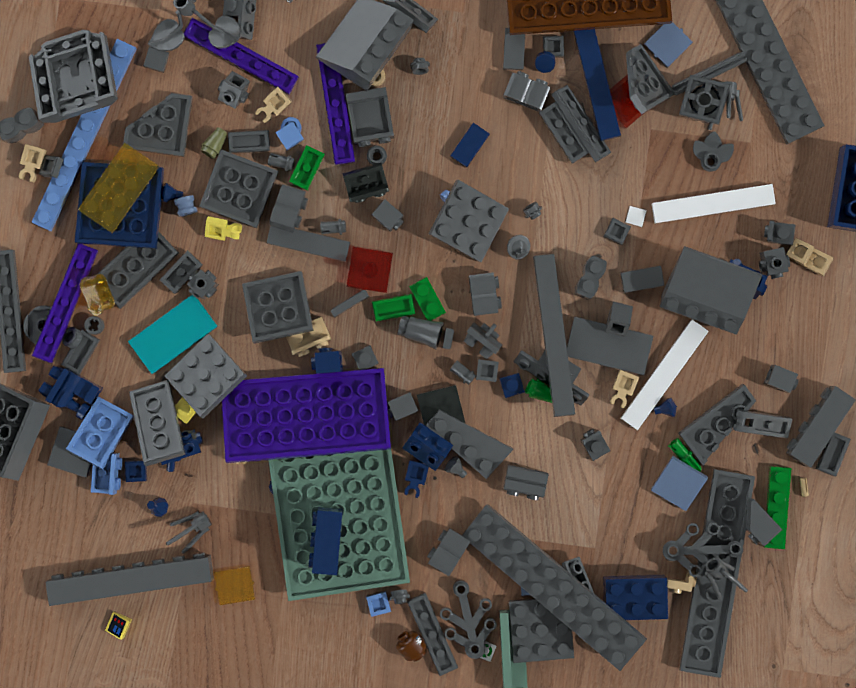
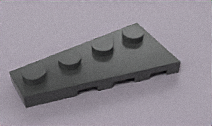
M741 384L678 433L701 465H705L709 456L718 449L722 440L731 433L734 423H737V409L748 411L756 400L747 387Z

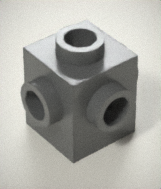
M232 71L225 80L221 81L218 87L220 91L218 100L236 109L240 103L244 104L248 98L249 93L247 89L250 80Z
M784 247L759 253L761 259L759 261V269L764 275L775 279L784 277L783 273L789 271L790 260L788 255H785Z
M202 269L199 272L195 270L188 277L190 281L187 283L190 287L188 291L195 298L200 296L203 299L212 297L217 291L216 287L219 285L215 282L217 279L215 275L209 270L205 272ZM201 280H204L205 285L203 287L198 286V283Z

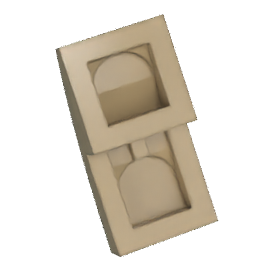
M795 238L793 246L791 245L786 254L791 260L823 277L833 261V257Z

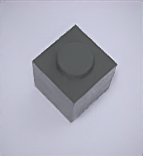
M386 199L372 213V217L390 232L393 229L397 231L404 223L401 220L404 217L403 214Z
M613 301L608 314L605 332L625 337L630 327L633 306Z
M771 365L763 384L785 393H791L798 385L799 380L796 379L798 374L780 366Z
M411 392L388 401V414L390 418L394 417L395 420L418 411Z

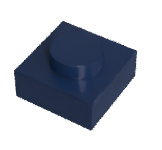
M519 373L499 378L505 398L525 392Z

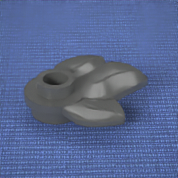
M715 131L710 133L704 142L694 141L693 145L694 155L701 160L702 168L708 172L716 171L721 163L727 162L731 158L734 151L733 144L722 145L720 137ZM709 158L713 159V165L707 163Z

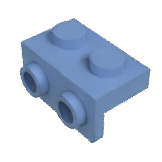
M113 452L103 470L93 465L92 493L114 495L117 494V490H120L121 479L118 478V470L122 468V458H119L120 453Z

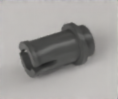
M270 153L268 159L269 166L283 168L287 172L293 170L295 159L292 156L286 157Z
M345 220L321 221L320 223L322 235L340 233L342 235V233L346 232Z
M458 360L450 368V371L461 378L464 384L467 383L469 385L476 377L473 370L470 371Z

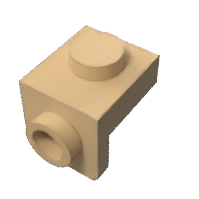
M687 570L685 581L667 578L669 592L681 594L682 590L691 592L692 587L696 585L697 577L690 576Z

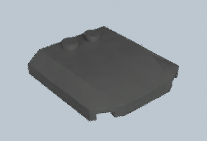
M81 30L45 42L41 46L42 49L36 55L31 54L29 56L38 118L42 123L60 122L110 106L118 99L108 40L103 32L98 34L91 33L89 30Z

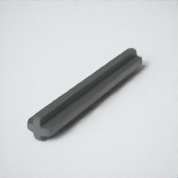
M739 52L694 74V76L712 79L745 63L747 57L744 52ZM689 77L671 87L675 95L686 91Z

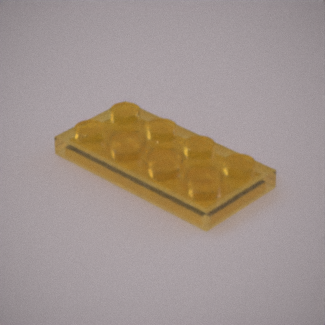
M124 143L78 210L113 234L159 166Z

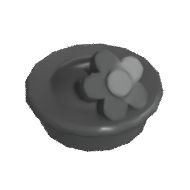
M523 235L512 237L507 244L509 256L516 260L527 256L530 251L529 239Z

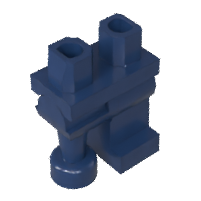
M53 366L48 375L56 379V383L52 386L44 382L38 391L46 397L45 400L52 403L56 407H66L77 412L76 417L84 420L91 406L86 403L78 404L73 400L74 395L79 396L89 404H93L103 387L68 368L63 369Z

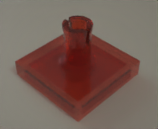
M628 74L610 89L616 117L626 129L642 116L630 99Z
M353 247L346 287L387 293L393 253Z

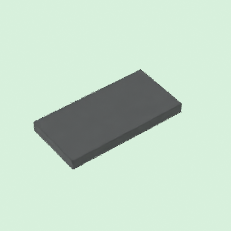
M158 231L157 249L125 247L92 280L121 309L162 271L179 252Z
M574 317L567 344L568 357L640 375L645 374L653 341L652 335L628 330L626 336L622 337L606 333L607 324Z
M166 380L130 391L129 394L144 465L150 466L186 455L170 382Z

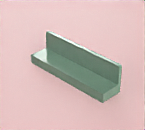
M499 610L503 688H528L526 662L513 663L509 610Z

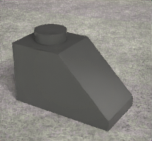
M749 498L747 500L746 530L750 533L748 537L755 545L759 543L765 546L782 529L754 499Z

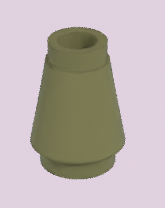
M217 127L202 143L201 152L215 159L222 149L227 132Z

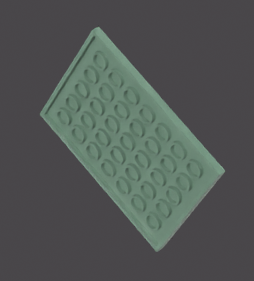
M391 449L269 460L288 601L410 583ZM318 507L342 509L337 575L313 574L312 568H308L309 555L314 553V547H310L311 532H316V526H312L313 512H317Z

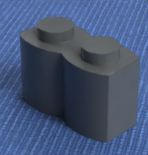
M520 71L517 74L512 73L503 98L540 112L550 90V87L547 86L548 83L541 79L531 80L528 78V74Z
M25 108L17 112L14 117L0 121V137L7 143H16L23 139L26 134L35 133L40 130L44 123L39 120L36 110Z
M282 184L271 214L270 226L292 233L295 227L299 228L302 216H299L302 209H306L308 198H305L306 191Z
M591 256L585 262L582 271L583 276L575 286V295L589 300L596 294L599 287V279L606 271L607 262L605 260Z
M494 272L469 275L473 316L498 313V309L502 308L501 297L496 295V289L499 288L498 276L494 277Z
M451 528L448 531H442L438 538L440 544L437 548L433 547L427 556L430 559L428 564L447 576H450L471 542Z

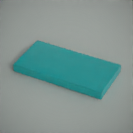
M191 295L129 340L128 343L150 373L154 374L216 329L218 325L199 299Z

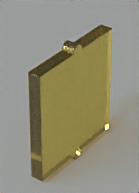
M250 566L214 572L217 586L215 590L218 592L219 605L255 600L253 589L255 582L252 581Z

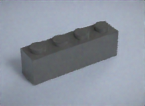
M836 386L824 389L820 396L822 398L818 405L815 404L809 412L811 416L807 422L804 421L798 429L800 433L796 439L792 438L787 445L788 451L786 454L806 467L811 468L856 401V399Z

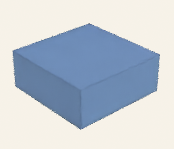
M293 121L275 132L286 150L304 140Z
M386 591L366 596L371 617L391 612Z

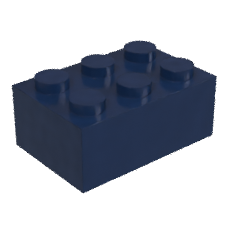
M318 507L317 512H313L312 526H316V532H311L310 547H314V553H310L308 568H312L313 574L337 575L342 509Z
M664 575L603 576V602L625 620L668 619L667 577Z

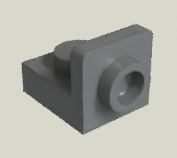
M770 221V224L765 226L764 237L767 238L768 243L793 246L796 225Z
M594 429L583 434L584 438L580 439L592 461L610 452L608 445L601 435V431H595Z

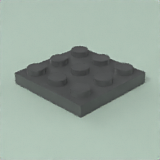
M220 150L199 207L257 228L278 171Z
M456 180L428 234L472 259L482 262L509 208L464 182Z
M302 271L242 284L252 342L254 344L314 331Z
M207 334L165 377L194 411L204 419L247 375L210 334Z
M536 599L508 601L513 663L574 658L573 633L568 626Z

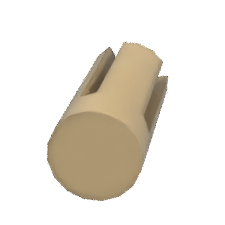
M800 478L802 497L809 496L807 478Z

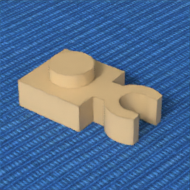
M277 87L263 100L267 106L257 109L255 114L258 115L264 111L267 116L263 122H268L273 112L278 116L292 101Z
M25 144L20 164L25 165V168L20 171L19 178L24 180L25 175L30 173V182L34 183L36 181L35 169H41L47 151Z
M619 370L612 388L617 391V394L612 396L610 403L614 404L615 400L620 398L622 400L620 407L624 408L627 404L626 394L633 395L639 377Z

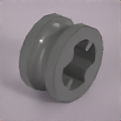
M91 316L85 321L84 326L88 333L96 335L104 330L105 324L101 318ZM92 320H94V322H99V324L97 325V331H95V329H90V327L92 326Z

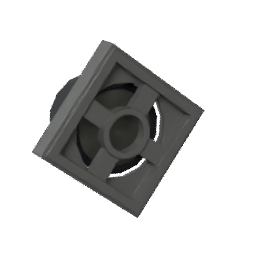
M690 75L679 115L694 121L719 125L730 84Z

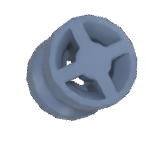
M193 195L174 200V204L178 207V217L198 212L197 207L193 203L195 200Z

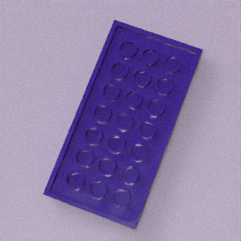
M384 368L243 380L222 400L226 463L391 449Z

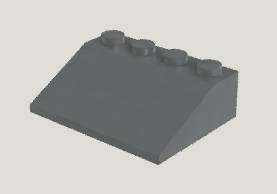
M357 0L316 58L368 91L410 32L414 19L397 8L378 1Z
M684 246L662 292L660 307L737 335L747 315L762 274Z
M1 383L0 477L19 481L50 405Z

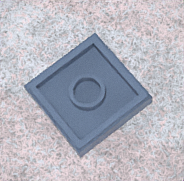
M672 456L652 486L651 491L687 511L707 481L708 476Z

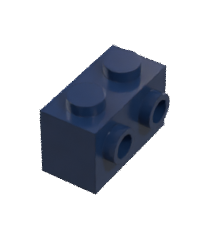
M319 348V353H314L315 357H311L312 370H316V374L343 372L341 351H333L332 348Z
M419 423L402 449L436 471L453 445L422 423Z

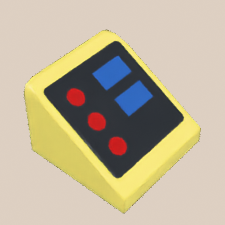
M113 611L105 631L122 640L132 619Z

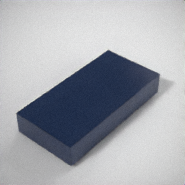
M473 122L450 157L467 168L490 133Z

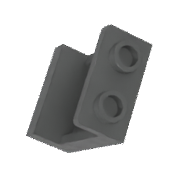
M386 87L346 94L354 145L366 147L371 145L370 142L379 141V144L391 142V139L394 138Z

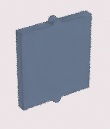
M672 22L671 24H663L644 45L654 54V58H658L668 68L693 42L683 33L682 28L679 29Z

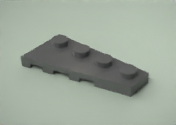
M440 409L426 423L429 429L453 445L452 449L486 479L514 450L511 446L488 436Z

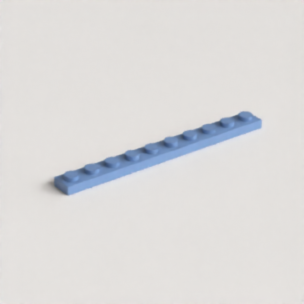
M119 39L116 40L110 52L116 91L137 49ZM110 106L81 115L61 157L63 162L58 178L51 179L32 223L49 231L53 230L80 172L82 162L85 161Z

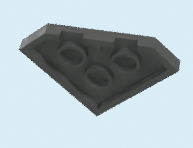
M641 44L626 53L629 96L634 107L641 115L675 95L673 89Z
M175 93L169 94L162 102L153 106L142 117L125 128L123 148L184 157L193 97Z

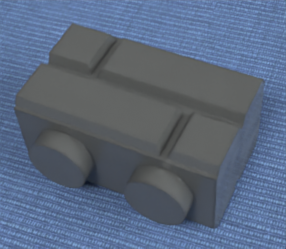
M508 465L503 489L507 490L509 495L519 496V493L527 494L526 498L539 500V497L544 498L549 473Z

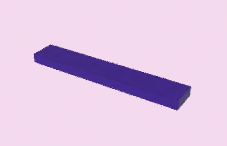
M194 18L190 20L184 31L185 38L276 88L279 87L283 92L290 95L299 78L298 75L238 42L227 48L214 47L208 37L212 28Z
M325 43L316 45L317 53L320 52ZM319 60L335 165L355 162L342 75Z
M83 244L77 245L32 353L33 357L52 364L98 250Z

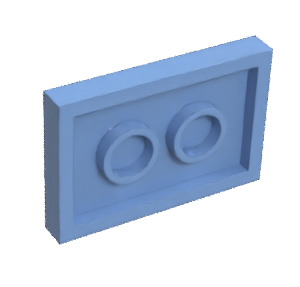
M97 397L66 450L103 470L134 419V415Z

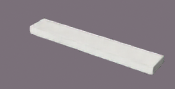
M773 184L656 202L651 205L654 224L769 206L776 204Z
M690 320L621 416L622 420L636 430L640 428L707 335L708 330L694 320Z

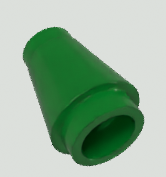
M531 379L527 384L525 393L530 398L552 403L550 388L539 379Z

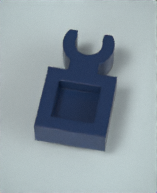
M409 461L405 480L410 481V485L405 488V495H408L410 489H415V498L419 497L420 489L418 485H425L429 466L424 463Z

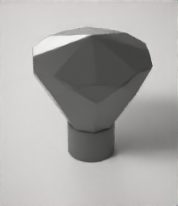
M457 456L449 460L444 470L447 473L457 474L461 478L467 475V472L462 468L460 458Z

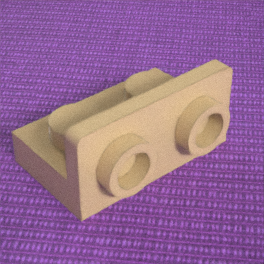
M322 317L312 321L314 331L286 337L293 355L298 354L301 357L310 353L309 349L316 346L319 349L329 345L328 341L331 340V337Z

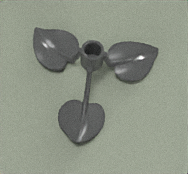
M174 0L173 4L177 9L175 13L178 16L179 24L173 19L162 21L154 30L148 45L159 51H172L178 48L185 39V35L181 31L183 28L181 15L191 16L195 14L213 28L209 32L208 37L210 43L216 48H227L239 41L241 38V28L236 20L229 16H221L217 19L215 25L212 24L195 9L194 3L196 0Z

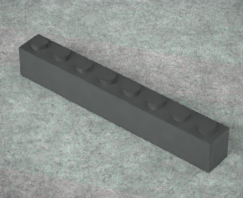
M205 552L193 554V558L187 559L183 555L172 557L173 561L167 562L163 558L152 560L153 564L147 565L143 561L132 563V567L124 568V565L112 566V570L104 571V568L92 569V573L84 574V571H76L71 573L72 576L64 577V574L52 575L51 579L45 582L49 606L212 582L214 574L211 555L205 556Z

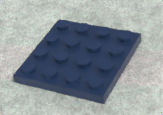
M82 162L75 243L157 249L164 168Z

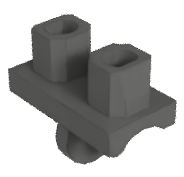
M473 323L467 330L468 334L464 340L471 347L477 341L482 343L484 346L479 353L486 359L493 355V353L496 354L503 345L497 341L500 335L494 331L497 327L496 324L489 327L483 323L479 327L476 323Z

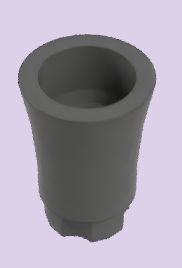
M403 316L399 324L398 335L437 349L444 323Z

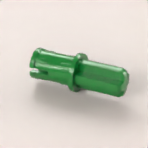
M679 438L669 443L668 447L679 460L699 472L702 470V467L692 457V452L685 448Z

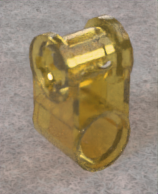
M97 274L81 279L80 289L83 292L88 309L93 315L98 316L105 309L109 310L114 307L115 301L104 275Z

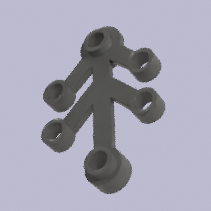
M691 523L677 541H668L663 546V555L669 561H678L688 570L690 576L698 577L701 574L700 566L693 565L684 555H693L706 567L710 559L704 554H728L732 558H737L742 555L743 546L738 541H732L728 545L704 546L713 535L719 533L720 527L717 523H710L707 526V530L692 546H684L691 536H695L699 532L698 525ZM694 526L696 533H690L689 527ZM710 526H716V533L710 531ZM733 545L738 546V553L732 552L731 548ZM671 547H675L677 549V553L675 555H672L669 552V549ZM693 567L698 568L699 572L697 575L691 573Z
M458 580L453 585V592L459 597L464 619L454 614L448 607H443L440 610V617L443 620L453 622L467 631L468 639L458 634L453 627L445 629V638L454 640L464 646L468 657L478 659L485 652L484 641L490 631H493L497 626L495 619L487 618L484 621V628L476 637L475 628L485 612L491 609L492 603L488 598L481 599L480 606L472 617L467 598L469 585L464 580ZM459 586H464L465 591L460 593L458 592L457 588ZM484 601H488L490 605L489 607L484 608L482 607V603ZM444 610H448L450 612V615L448 617H444L442 615V612ZM488 621L494 622V626L491 628L487 627L486 624ZM449 630H452L455 634L454 636L449 637L447 636V632ZM472 646H478L479 650L477 652H473L471 650Z

